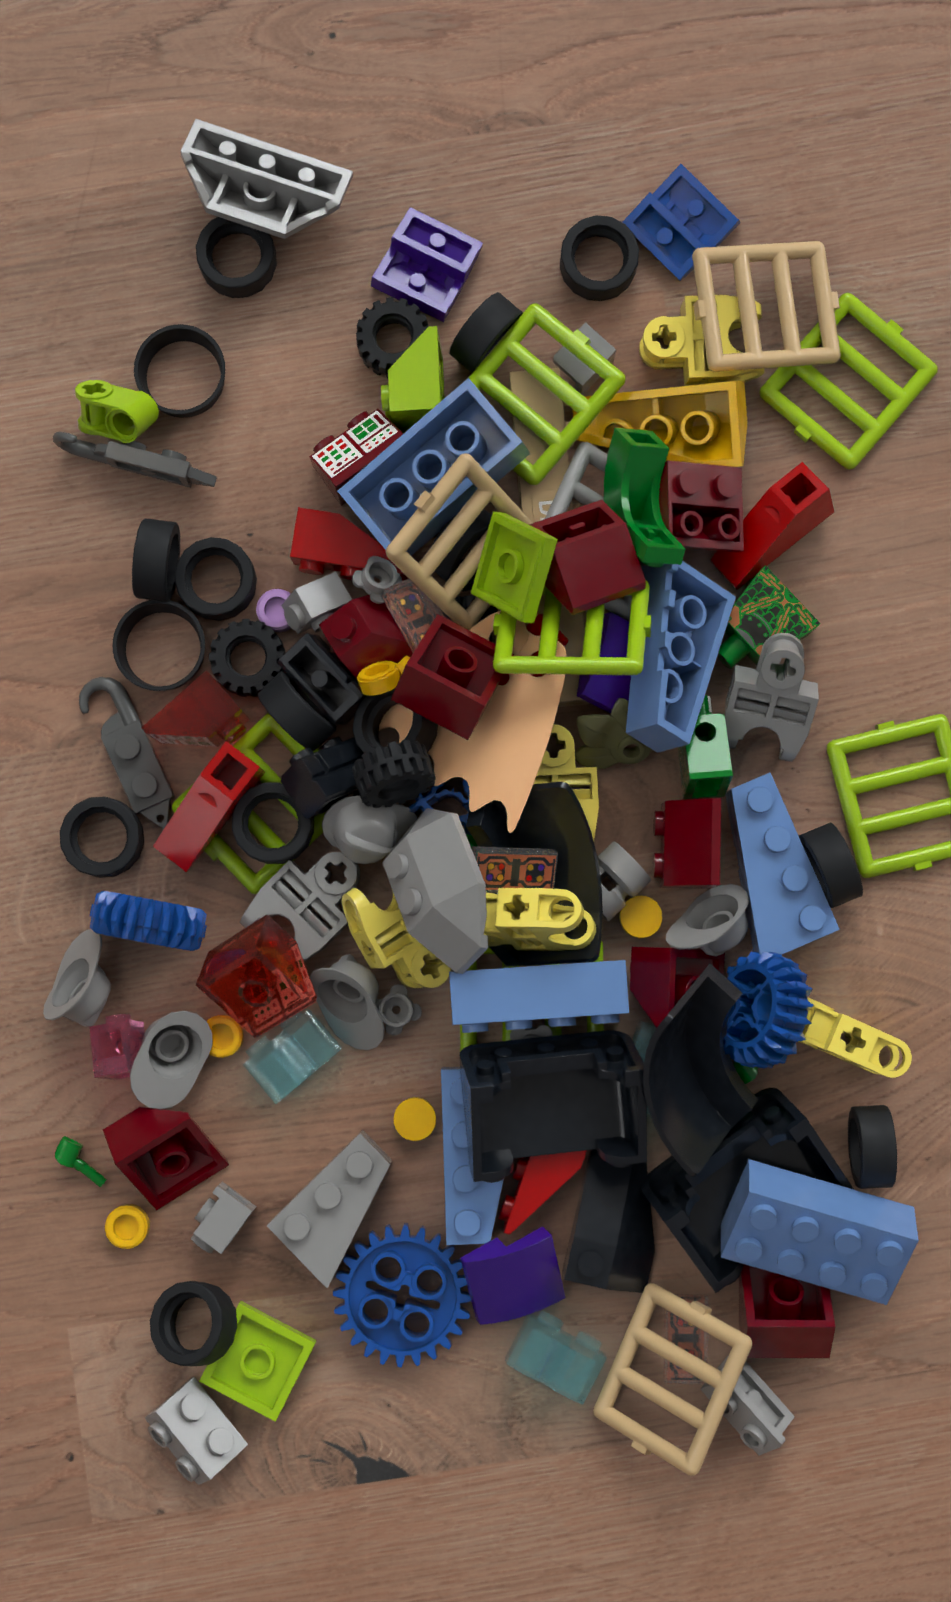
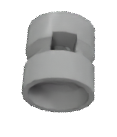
M615 841L597 856L601 881L607 876L616 885L609 892L601 884L603 918L608 922L626 906L624 898L627 895L636 896L651 881L646 871Z

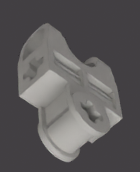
M777 633L770 636L762 646L756 669L735 665L725 700V720L729 748L735 749L738 739L743 740L745 734L751 729L766 727L773 730L780 739V760L792 762L799 753L809 734L819 701L818 683L802 680L805 672L803 661L804 648L801 641L794 635ZM782 658H786L784 664H779Z
M331 852L320 858L305 873L294 861L289 860L259 890L243 914L240 924L249 931L263 919L268 920L275 915L286 917L292 923L295 931L294 941L289 948L296 945L302 963L325 949L348 925L344 911L338 905L342 902V896L351 889L356 888L360 881L358 863L346 858L341 852ZM332 864L339 867L343 864L347 866V869L344 871V875L347 878L345 883L339 881L330 883L328 879L332 876L329 867ZM284 879L305 899L304 901L283 881ZM311 907H313L333 928L331 929V928L311 909Z

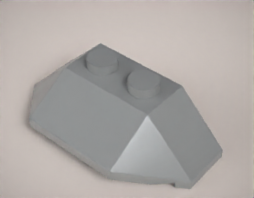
M195 119L181 149V158L206 213L283 239L339 210L353 178V171L198 119Z
M426 808L402 835L382 863L408 933L455 973L463 974L488 949V935L484 934L487 918L486 884L458 814Z

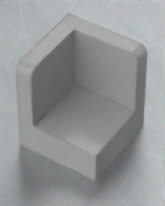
M585 322L579 331L590 339V346L610 363H613L616 349ZM564 346L553 357L554 364L576 382L575 389L582 395L600 377Z

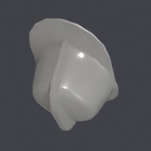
M360 795L345 797L334 803L326 811L322 827L328 842L340 849L346 858L355 863L369 864L388 856L402 835L417 820V816L415 813L409 812L410 808L396 803L392 807L386 808L385 805H382L380 808H373L372 805L368 807L364 802L362 803Z
M734 884L720 885L707 890L698 896L687 911L670 927L666 933V942L670 947L680 950L700 947L706 955L718 956L732 949L744 939L748 931V919L745 912L749 903L748 893L742 886Z
M88 929L82 932L65 952L53 988L44 1004L43 1015L45 1019L55 1020L63 1016L85 1027H91L97 1021L111 991V983L105 972L98 965L102 949L101 934Z
M351 954L342 956L330 968H320L313 971L308 979L315 995L314 998L335 1035L344 1043L356 1049L370 1050L378 1047L384 1039L385 1028L375 1005L379 993V983L375 975L368 968L359 964Z
M188 1011L171 1012L154 1021L145 1031L142 1045L130 1072L131 1089L137 1100L145 1106L154 1109L173 1107L184 1100L192 1089L213 1045L212 1031L207 1021L197 1013Z

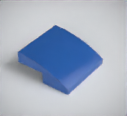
M680 164L653 194L651 192L648 193L622 223L681 281L694 269L692 254L695 249L717 247L741 222L694 175Z

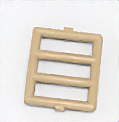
M809 241L701 247L694 250L692 260L698 300L693 304L695 321L701 320L707 364L711 371L720 372L832 364L840 359L841 353L834 313L840 308L837 291L831 292L826 251L822 242ZM810 259L822 347L801 349L788 260ZM771 261L784 350L762 351L749 262ZM710 264H733L745 353L723 354Z
M464 453L456 459L430 493L424 491L414 503L418 509L387 546L386 556L454 623L469 630L477 624L491 605L475 597L465 610L455 598L477 571L487 531L443 587L431 576L489 501L499 512L506 513L528 525L533 522L470 454ZM467 476L477 487V490L418 563L407 550Z
M650 1283L644 1288L596 1401L593 1413L597 1419L633 1440L631 1447L644 1455L654 1453L687 1475L694 1476L699 1473L752 1348V1340L748 1335L710 1315L711 1308L697 1301L689 1303L659 1285ZM656 1304L731 1346L732 1349L723 1370H718L649 1330L647 1326ZM639 1345L644 1346L715 1388L705 1412L630 1368ZM623 1384L697 1429L688 1453L613 1408Z

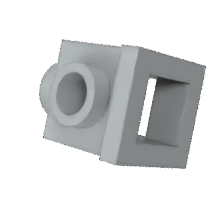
M335 571L296 588L281 606L284 609V616L288 625L293 630H296L297 634L311 628L316 633L322 631L319 626L321 622L352 600Z
M223 1181L212 1192L219 1199L215 1202L209 1198L194 1218L201 1224L193 1233L191 1240L208 1253H212L215 1249L222 1254L257 1207Z

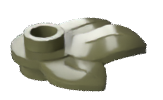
M619 698L611 710V715L592 714L577 717L578 731L585 743L575 752V760L585 767L606 769L618 762L636 764L647 758L651 748L626 734L628 700ZM629 744L637 745L633 748H625Z

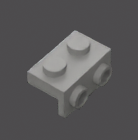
M728 1356L724 1359V1361H723V1362L720 1364V1366L717 1368L718 1370H720V1371L723 1370L724 1365H725V1363H726V1361H727ZM745 1362L723 1416L740 1434L744 1444L760 1456L783 1445L786 1439L782 1433L795 1416L752 1367ZM705 1383L700 1390L710 1400L715 1388Z
M195 1377L189 1379L165 1402L145 1417L150 1425L148 1431L154 1441L163 1448L167 1446L177 1458L175 1465L178 1471L188 1481H195L198 1485L211 1480L248 1445Z

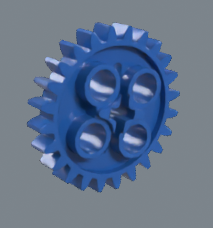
M404 1223L401 1235H395L390 1224L385 1227V1238L380 1239L373 1230L370 1231L369 1241L371 1245L367 1247L357 1240L354 1247L359 1255L358 1258L346 1254L343 1261L350 1268V1271H337L335 1276L338 1280L345 1283V1286L333 1290V1296L344 1299L343 1303L335 1307L334 1313L339 1315L347 1314L348 1316L340 1326L341 1331L355 1330L350 1344L354 1346L364 1340L367 1343L364 1352L366 1358L375 1349L381 1351L380 1364L382 1365L385 1364L390 1354L396 1356V1363L400 1368H402L405 1356L411 1355L416 1366L420 1365L421 1352L426 1351L433 1360L437 1359L435 1345L439 1343L443 1347L450 1349L452 1343L447 1334L451 1332L456 1335H462L463 1329L456 1322V1319H469L470 1312L460 1306V1303L471 1301L469 1292L461 1290V1287L467 1285L465 1275H458V1271L463 1268L461 1259L455 1261L450 1259L455 1246L449 1245L442 1250L439 1247L442 1236L440 1233L436 1234L430 1241L425 1239V1226H421L416 1236L410 1235L408 1223ZM384 1257H393L400 1263L401 1271L395 1277H384L377 1269V1262ZM425 1270H434L441 1276L442 1283L435 1290H425L419 1285V1274ZM374 1281L393 1291H399L401 1285H407L410 1287L409 1295L424 1300L437 1301L440 1303V1307L437 1309L431 1308L412 1298H407L404 1304H399L396 1302L397 1295L395 1293L368 1288L366 1282ZM371 1299H380L387 1305L388 1313L381 1319H372L365 1313V1303ZM421 1312L426 1315L430 1324L424 1331L414 1332L406 1326L405 1318L410 1313Z

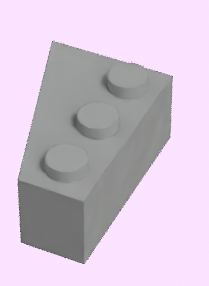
M364 1130L338 1153L267 1225L326 1288H328L392 1162V1159Z

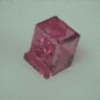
M130 1014L105 1017L106 1024L89 1027L94 1078L109 1080L130 1078L133 1062L142 1045V1039L145 1034L144 1022L131 1020Z

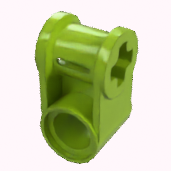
M102 380L84 381L75 387L76 398L81 404L78 429L85 434L99 435L122 443H131L158 419L159 410L156 402L149 394L143 391L111 385Z

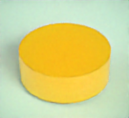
M380 661L362 669L357 676L362 693L373 696L396 688L401 677L398 666H396L397 663Z
M635 896L625 902L626 906L619 913V921L621 927L628 935L635 938H645L653 935L659 929L662 923V911L655 900L647 896Z
M217 1015L207 1020L212 1031L213 1041L209 1054L214 1057L224 1058L236 1053L244 1040L241 1024L235 1018L228 1015Z
M411 1097L405 1099L395 1110L394 1126L397 1132L407 1140L419 1141L425 1139L435 1128V1109L423 1098Z
M124 1204L117 1207L108 1215L105 1222V1233L108 1240L114 1246L121 1249H130L138 1246L145 1240L150 1229V1221L146 1212L133 1204Z

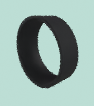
M170 325L152 333L140 346L134 362L135 382L139 391H143L151 396L147 385V371L152 358L159 350L171 343L180 341L194 342L205 347L215 357L220 368V380L213 394L202 404L185 410L168 409L156 402L158 410L167 415L179 418L197 416L211 408L222 393L225 381L224 356L217 342L205 331L190 325Z
M148 600L131 608L119 621L113 636V655L121 673L133 684L153 691L172 690L185 685L199 671L204 659L205 637L198 619L183 605L171 600L169 602ZM162 612L176 614L187 620L198 634L201 647L198 661L193 670L177 683L168 686L148 684L138 678L128 664L126 657L128 636L133 627L149 615Z

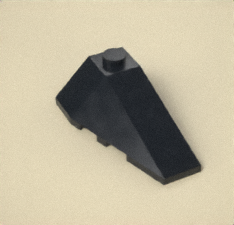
M596 1149L590 1150L562 1274L564 1280L606 1290L643 1293L644 1288L648 1285L655 1254L651 1204L641 1189V1185L648 1174L647 1162L617 1168L602 1160Z

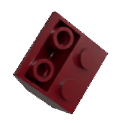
M667 460L664 465L659 488L660 512L667 529L684 548L729 552L744 551L742 468Z
M602 499L529 524L558 539L545 587L572 615L645 589L646 580L627 525Z

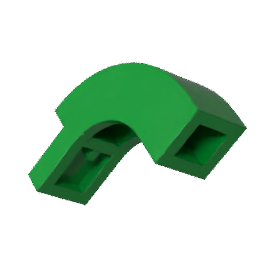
M614 428L605 467L604 502L626 523L640 562L651 567H662L664 564L681 565L686 549L665 526L659 506L660 481L669 447L653 431Z

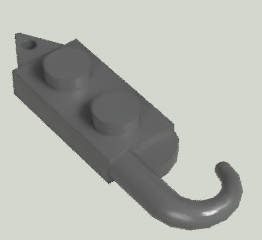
M56 432L53 435V442L59 448L79 457L190 488L192 484L215 487L217 476L193 468L190 462L186 461L187 457L172 450L164 449L162 454L146 451L147 446L137 441L121 444L108 441L107 445L78 440L76 435L66 432Z
M98 677L92 679L84 685L80 692V710L83 714L89 712L88 701L92 693L103 690L110 694L118 712L103 724L101 739L134 813L137 815L143 814L164 829L169 822L171 799L175 798V795L129 694L124 686L113 678ZM160 815H164L165 819L163 822L158 821Z

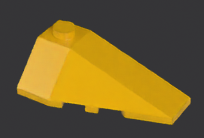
M728 381L616 393L577 440L609 448L614 428L653 431L669 447L666 461L741 467L744 464L748 424L745 381ZM573 410V417H574V416L577 414V412H575V411Z

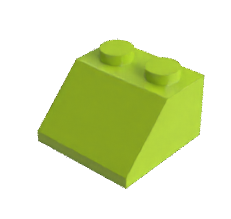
M429 326L388 369V385H381L382 410L385 411L386 417L403 434L445 398L443 353L437 326Z

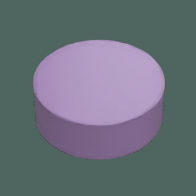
M272 589L265 592L258 600L256 613L259 621L275 632H285L291 629L285 619L284 609L281 606L290 596V593L282 589Z

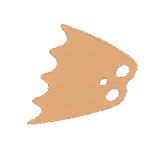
M501 611L489 615L474 625L469 631L489 641V636L493 631L495 614H500ZM517 620L512 653L514 656H531L539 651L540 636H535L528 632L526 623ZM557 641L556 656L567 657L565 647ZM509 674L508 683L503 686L498 685L468 740L438 725L437 736L431 749L428 751V755L432 757L436 778L434 786H439L455 777L465 779L470 792V811L474 812L494 800L501 801L506 807L507 829L509 833L513 832L526 805L544 757L566 674H545L541 677H534L531 674ZM400 704L392 706L384 714L379 725V731L385 728L396 729L399 733L400 744L407 737L411 729L413 711Z

